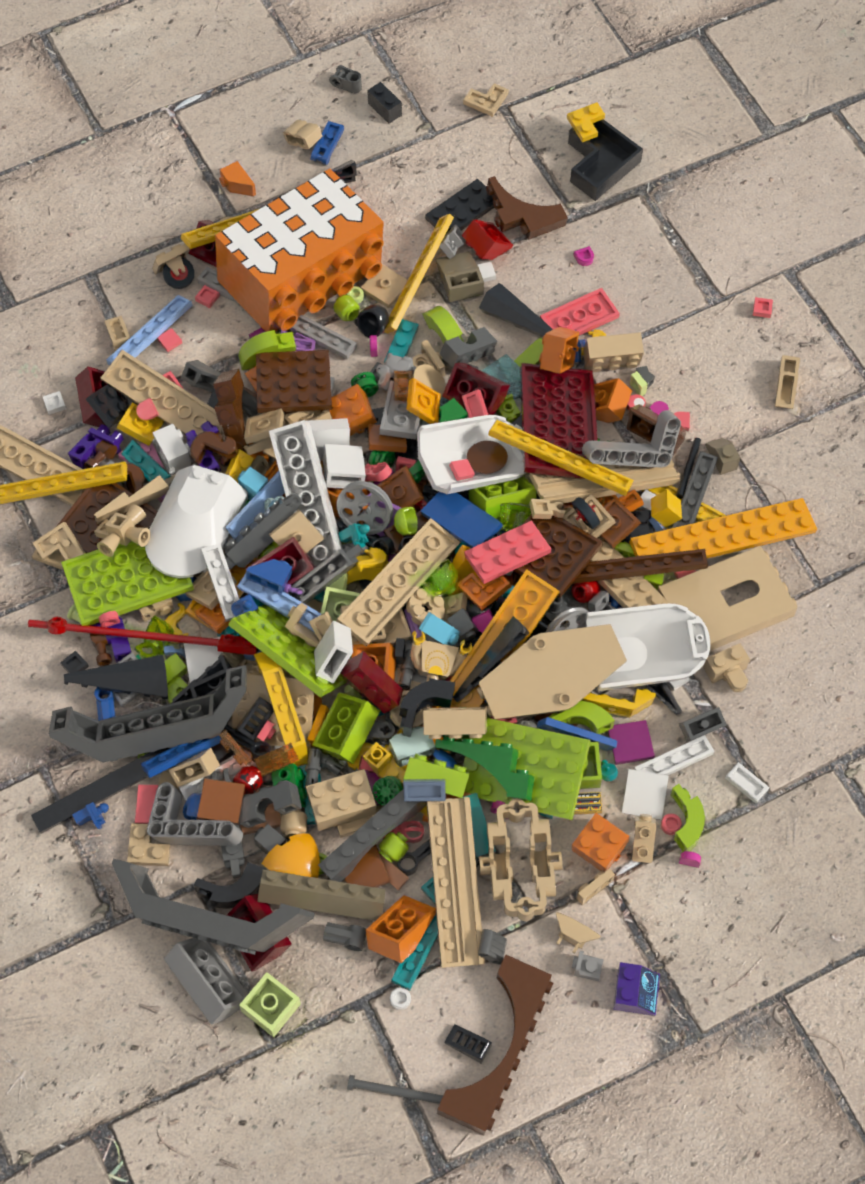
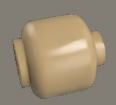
M301 809L281 815L280 830L286 838L306 833L307 815Z

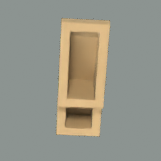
M786 355L781 357L775 407L794 408L799 375V357Z

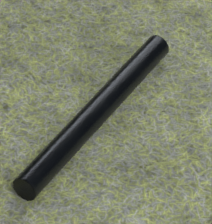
M697 437L694 438L676 497L682 499L685 494L701 443V439Z

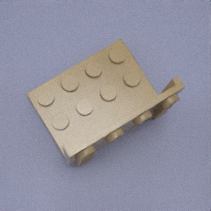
M244 659L240 666L246 665L247 690L233 712L232 728L235 730L259 696L271 704L262 673H259L256 661ZM282 668L307 749H310L311 744L307 738L313 724L314 692ZM261 704L258 706V708L264 711L265 713L268 712V709L263 707ZM254 712V715L262 719L264 717L258 712ZM273 712L268 720L276 723L274 728L277 731L271 740L267 738L264 742H267L270 746H285ZM249 719L251 723H253L256 726L258 725V722H256L254 719ZM246 724L245 727H244V728H246L248 731H250L251 733H252V731L254 730V729H252L251 727H249L247 724ZM257 737L254 740V742L262 741Z

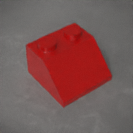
M473 219L461 235L466 240L465 243L476 251V255L482 260H493L514 246L492 222Z

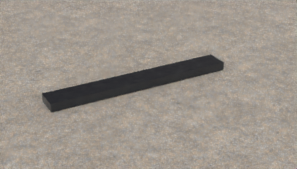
M171 748L149 752L32 814L31 816L40 834L72 818V814L85 808L86 805L92 802L98 804L149 777L142 769L141 763Z

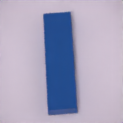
M549 717L538 721L537 724L538 729L598 742L599 749L605 751L612 750L617 746L615 739Z
M215 736L211 739L206 738L193 743L180 744L141 763L144 772L151 778L222 741L220 736Z

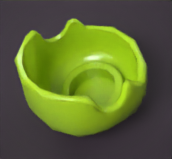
M413 507L400 508L395 514L394 526L397 532L403 536L417 533V516Z

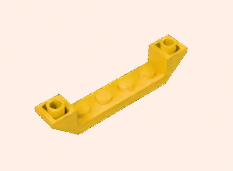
M263 652L254 654L285 745L284 751L288 764L294 763L296 766L307 764L308 752L282 667Z
M636 689L632 702H629L627 699H615L605 694L597 695L590 692L581 701L594 703L605 709L609 714L630 718L652 705L656 693L647 689Z
M376 742L363 755L364 760L380 779L386 776H395L403 783L406 771L392 761L391 754ZM426 805L421 812L428 817Z

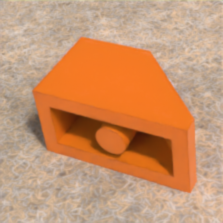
M238 161L220 169L221 177L219 181L223 187L226 186L229 192L248 196L256 195L254 182Z

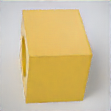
M666 489L651 498V517L667 528L682 519L681 500Z

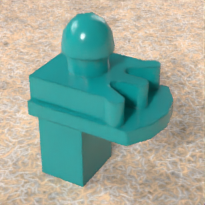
M354 523L349 525L348 528L338 533L340 541L345 543L353 541L355 546L359 544L363 548L365 543L369 542L366 533L369 532L370 527L367 524Z

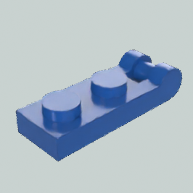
M331 121L327 122L322 132L323 137L318 140L310 158L312 161L316 162L318 160L322 164L328 165L330 157L344 132V125Z

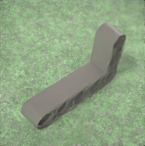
M664 410L657 418L651 444L587 441L582 447V453L594 464L666 467L672 459L681 421L671 411Z
M164 782L157 788L147 833L160 844L235 846L242 841L243 832L230 821L177 820L182 793L169 782Z

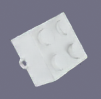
M171 424L153 432L154 439L152 442L156 445L157 452L171 476L176 474L178 470L191 466L193 459L190 455V447L187 443L184 444V438L180 429L176 430L174 424Z

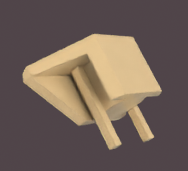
M556 912L561 930L558 935L557 945L564 939L575 946L572 952L575 954L578 948H583L585 942L600 939L601 936L591 928L569 916Z

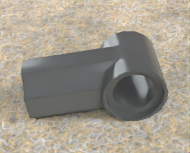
M327 922L323 941L344 945L345 948L353 951H362L366 937V928L358 925H350L348 927Z

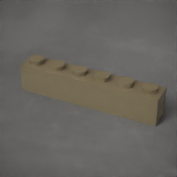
M263 869L257 902L281 905L282 903L305 910L376 921L383 912L386 889Z

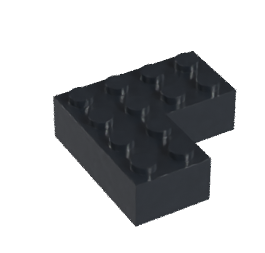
M604 119L592 123L598 131V137L582 143L573 127L569 130L568 144L585 156L571 169L570 182L594 201L599 199L641 163L643 148Z

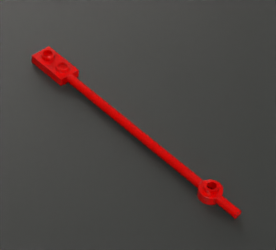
M58 616L51 618L49 621L28 620V627L48 629L49 633L55 635L71 631L215 646L218 652L247 655L257 654L259 650L244 637L232 634L221 635L220 639L89 625L82 626L67 623L65 619Z

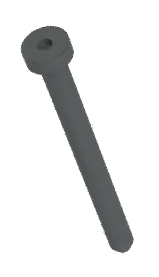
M355 1075L349 1076L347 1090L351 1091L353 1088L438 1104H440L443 1095L355 1079Z

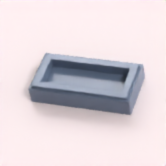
M404 779L403 781L404 801L446 800L445 779Z

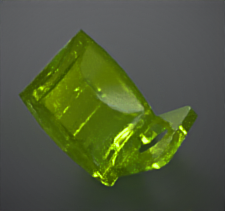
M521 503L500 504V522L503 526L501 529L510 531L521 526L531 515L530 506Z
M155 615L146 629L147 632L174 634V629L166 621ZM144 639V642L135 646L134 650L143 658L164 655V647L170 646L171 642ZM142 648H151L152 653H145Z

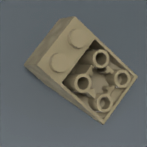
M469 251L455 254L451 259L447 256L435 259L449 302L484 295V281L480 269Z

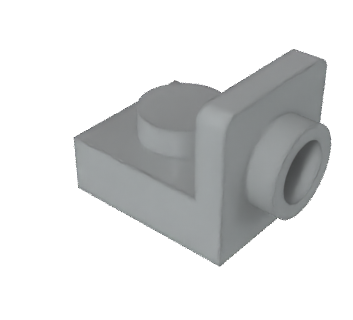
M580 951L579 956H574L572 968L576 969L574 976L599 981L604 959L583 955L584 951Z

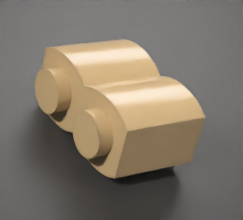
M296 120L283 132L287 143L306 150L310 149L323 137L321 129L317 124L307 123L304 120Z

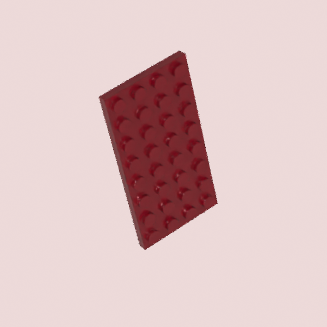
M521 363L522 431L589 460L582 453V447L587 441H598L593 371L570 368L559 374L540 369V365ZM523 451L525 473L585 479Z

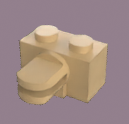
M741 643L707 657L703 668L712 684L723 679L724 682L727 681L733 692H742L748 683V678L743 670L747 669L750 658Z

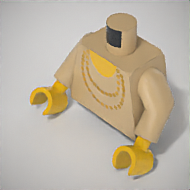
M416 631L412 632L414 641L412 642L410 657L414 667L418 670V674L427 676V681L446 680L449 676H453L465 660L467 653L472 651V643H470L468 648H463L465 640L461 641V650L458 651L459 647L426 641L423 631L419 638H416Z

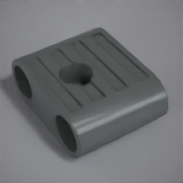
M483 929L478 955L494 964H502L507 939L492 930Z

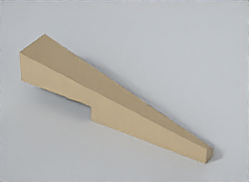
M328 410L294 411L284 416L283 426L303 420L332 419ZM271 438L262 439L260 442L244 446V450L248 455L273 447Z

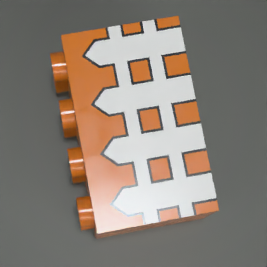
M329 168L215 235L217 281L265 332L272 330L276 332L279 329L283 331L289 330L295 325L300 315H304L307 312H318L324 307L328 299L337 294L339 296L346 295L351 291L354 283L364 277L371 279L382 269L381 258L384 244V221Z

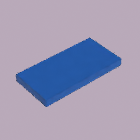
M438 492L420 511L421 515L427 519H433L452 536L470 548L490 540L503 527L500 521L458 493L445 494Z

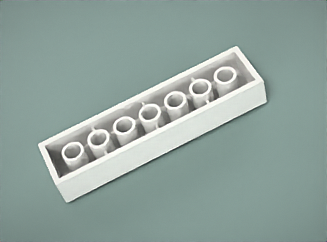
M303 420L270 430L269 434L286 497L293 492H296L301 497L303 502L296 511L300 510L324 537L320 543L307 552L313 564L317 567L341 548L343 549L338 535L339 532L311 426L307 421Z

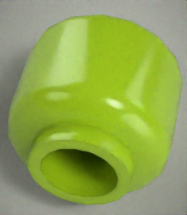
M343 295L336 299L333 309L341 320L347 322L353 321L358 317L360 306L350 295Z
M389 832L379 844V853L391 863L393 860L398 862L409 850V845L406 843L408 839L400 832L397 834Z

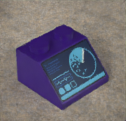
M620 962L617 972L613 1010L656 1016L660 974L642 965Z

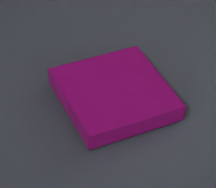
M646 720L617 724L608 731L609 738L617 741L616 748L612 749L615 765L655 758Z

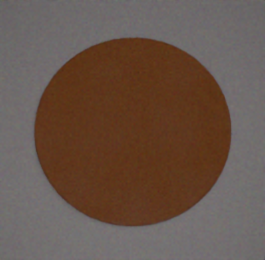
M480 441L470 447L467 452V459L472 469L476 472L491 474L501 470L506 465L508 454L506 449L497 442Z

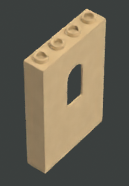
M761 546L658 587V592L670 604L687 607L689 611L703 620L710 636V651L792 618L797 610L795 599L789 595L787 585L781 581L777 568L772 566L769 554ZM745 581H753L759 586V593L756 596L732 606H728L720 592Z

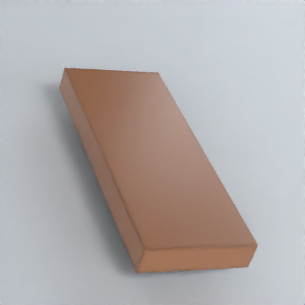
M381 855L391 881L389 883L397 890H400L409 877Z

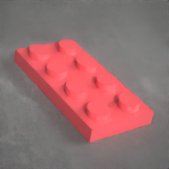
M600 288L540 315V318L552 329L563 327L577 330L580 336L619 318L620 313L605 291Z
M529 521L464 551V556L482 583L485 584L551 553V547L534 523Z

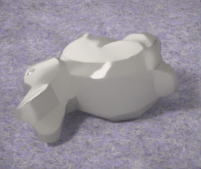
M388 353L384 365L380 364L376 368V373L380 378L378 386L388 391L390 378L399 381L408 379L414 374L416 369L413 365V359L407 356L399 357Z

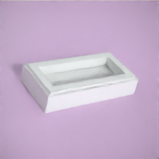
M739 762L725 777L727 781L755 804L770 788Z

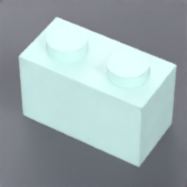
M420 726L412 729L411 737L403 736L400 733L389 739L390 750L396 764L400 767L407 765L410 756H415V753L429 757L434 755L436 748L433 739H429V735H424V727L421 728Z

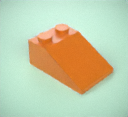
M403 895L366 929L368 949L402 963L416 949L436 914V908Z

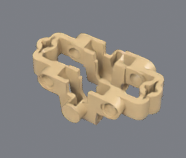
M516 798L512 799L509 804L500 805L497 808L496 822L487 823L489 856L479 857L480 875H490L493 901L503 900L505 914L509 917H518L522 921H529L534 915H542L545 912L546 897H556L554 871L562 870L563 868L561 851L551 852L549 819H539L538 808L535 804L525 803L523 800ZM525 817H531L529 856L532 882L535 883L536 896L539 898V901L534 902L529 897H523L517 903H511L513 872L512 867H510V839L507 837L504 818L518 823ZM546 842L544 850L535 851V843ZM493 845H505L504 852L500 854L493 853ZM524 906L527 907V910H529L528 912L524 911Z

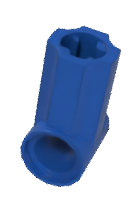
M97 687L94 695L97 704L98 721L116 717L115 698L112 691L100 690ZM102 695H109L107 698L101 699Z

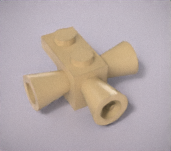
M132 504L126 515L116 512L110 520L105 519L94 531L96 537L103 539L97 543L99 551L105 556L112 557L118 544L127 546L130 541H133L141 547L146 546L150 540V530L148 528L135 527L136 524L146 518L144 510Z

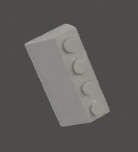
M191 938L176 943L164 958L169 968L179 979L182 986L187 990L211 1025L226 1020L238 1011L240 1003L248 995L210 942Z

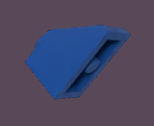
M272 559L248 567L246 579L282 594L291 576L292 566L283 560Z

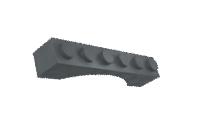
M199 360L186 362L181 379L197 388L213 392L215 390L213 383L221 373ZM243 387L242 409L251 417L264 414L258 413L257 394Z
M403 789L319 864V867L331 881L341 882L354 870L363 856L381 838L403 822L413 818L427 805V801H404Z

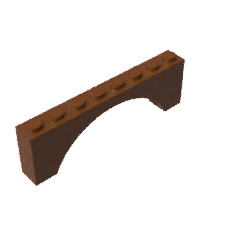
M505 955L496 979L506 991L513 1010L514 1032L511 1045L501 1063L488 1076L463 1088L446 1089L437 1109L438 1115L482 1135H485L486 1130L491 1131L495 1119L492 1118L494 1111H499L504 1101L501 1098L503 1090L508 1091L513 1079L509 1078L512 1070L517 1071L521 1059H518L520 1051L525 1052L529 1042L526 1039L528 1032L533 1033L537 1024V1020H534L536 1013L541 1014L545 1005V1001L542 999L545 993H550L554 984L550 981L552 974Z

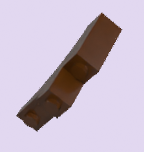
M495 176L488 178L486 191L493 198V204L497 210L494 221L502 232L520 226L523 235H526L527 239L530 240L566 226L568 217L561 203L541 206L523 202L508 193Z
M234 369L222 372L213 383L218 398V403L214 409L219 425H222L225 437L233 438L238 449L246 453L244 446H249V444L244 439L245 426L242 412L244 383L240 370Z

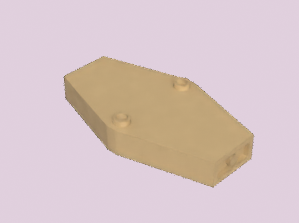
M611 624L540 633L530 638L479 682L480 687L477 688L481 699L485 698L488 703L485 707L489 717L493 716L496 720L562 712L573 708L599 684L625 664L627 659Z

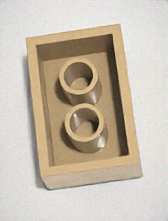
M641 332L587 338L583 349L586 370L599 372L602 369L617 370L620 367L631 369L639 366L644 354Z
M486 707L426 708L423 710L424 735H429V739H439L442 735H449V738H461L462 734H469V738H482V734L487 732Z
M365 769L306 786L307 796L318 831L377 813L376 803Z

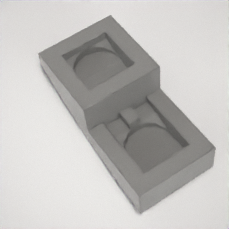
M456 224L447 232L439 246L449 259L455 256L458 248L464 245L465 239L461 236L463 232Z

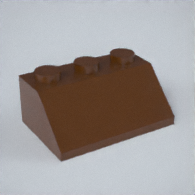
M640 404L633 406L629 410L626 429L651 443L659 415L650 408ZM682 426L680 427L673 456L686 437L687 430Z

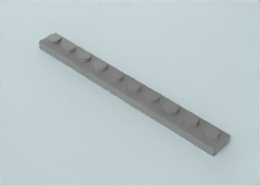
M206 267L197 278L198 283L203 286L206 285L218 291L220 295L238 303L217 281V271ZM300 315L295 325L289 329L294 333L297 331L305 337L315 340L316 344L345 359H348L357 347L356 342L303 315Z

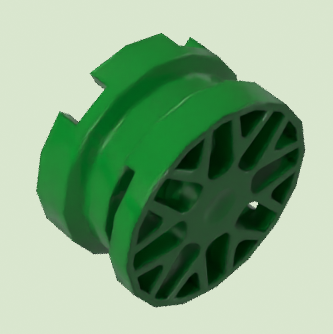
M371 372L359 373L350 381L351 387L358 384L366 393L367 398L373 396L379 390L375 375Z
M373 450L369 458V465L386 462L391 468L396 454L395 452Z
M395 776L383 777L375 782L372 791L373 797L377 803L385 806L404 789L401 780Z

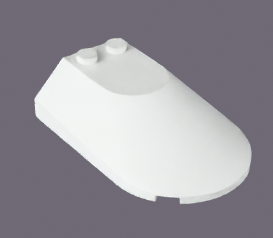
M484 415L422 425L417 432L418 459L432 488L445 494L518 479L526 474L524 472L523 450L493 438L488 433L496 420L520 430L522 428L517 424L514 426L507 422L506 418L496 415ZM480 441H494L506 449L508 454L507 463L501 470L495 473L483 474L473 470L475 473L473 478L457 481L449 466L453 461L467 459V452L470 447Z
M197 465L178 470L149 529L150 540L145 549L152 566L159 572L175 578H190L194 574L208 571L201 549L220 543L222 550H224L230 537L226 526L244 508L248 500V492L231 476Z
M668 603L588 612L585 616L586 627L611 624L627 659L625 664L596 687L598 691L683 680L695 674L703 666L709 655L710 636L705 623L699 616L689 611L687 607L678 604Z

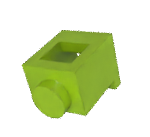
M512 393L506 395L504 402L496 411L498 416L506 418V421L509 423L515 421L521 413L513 399Z

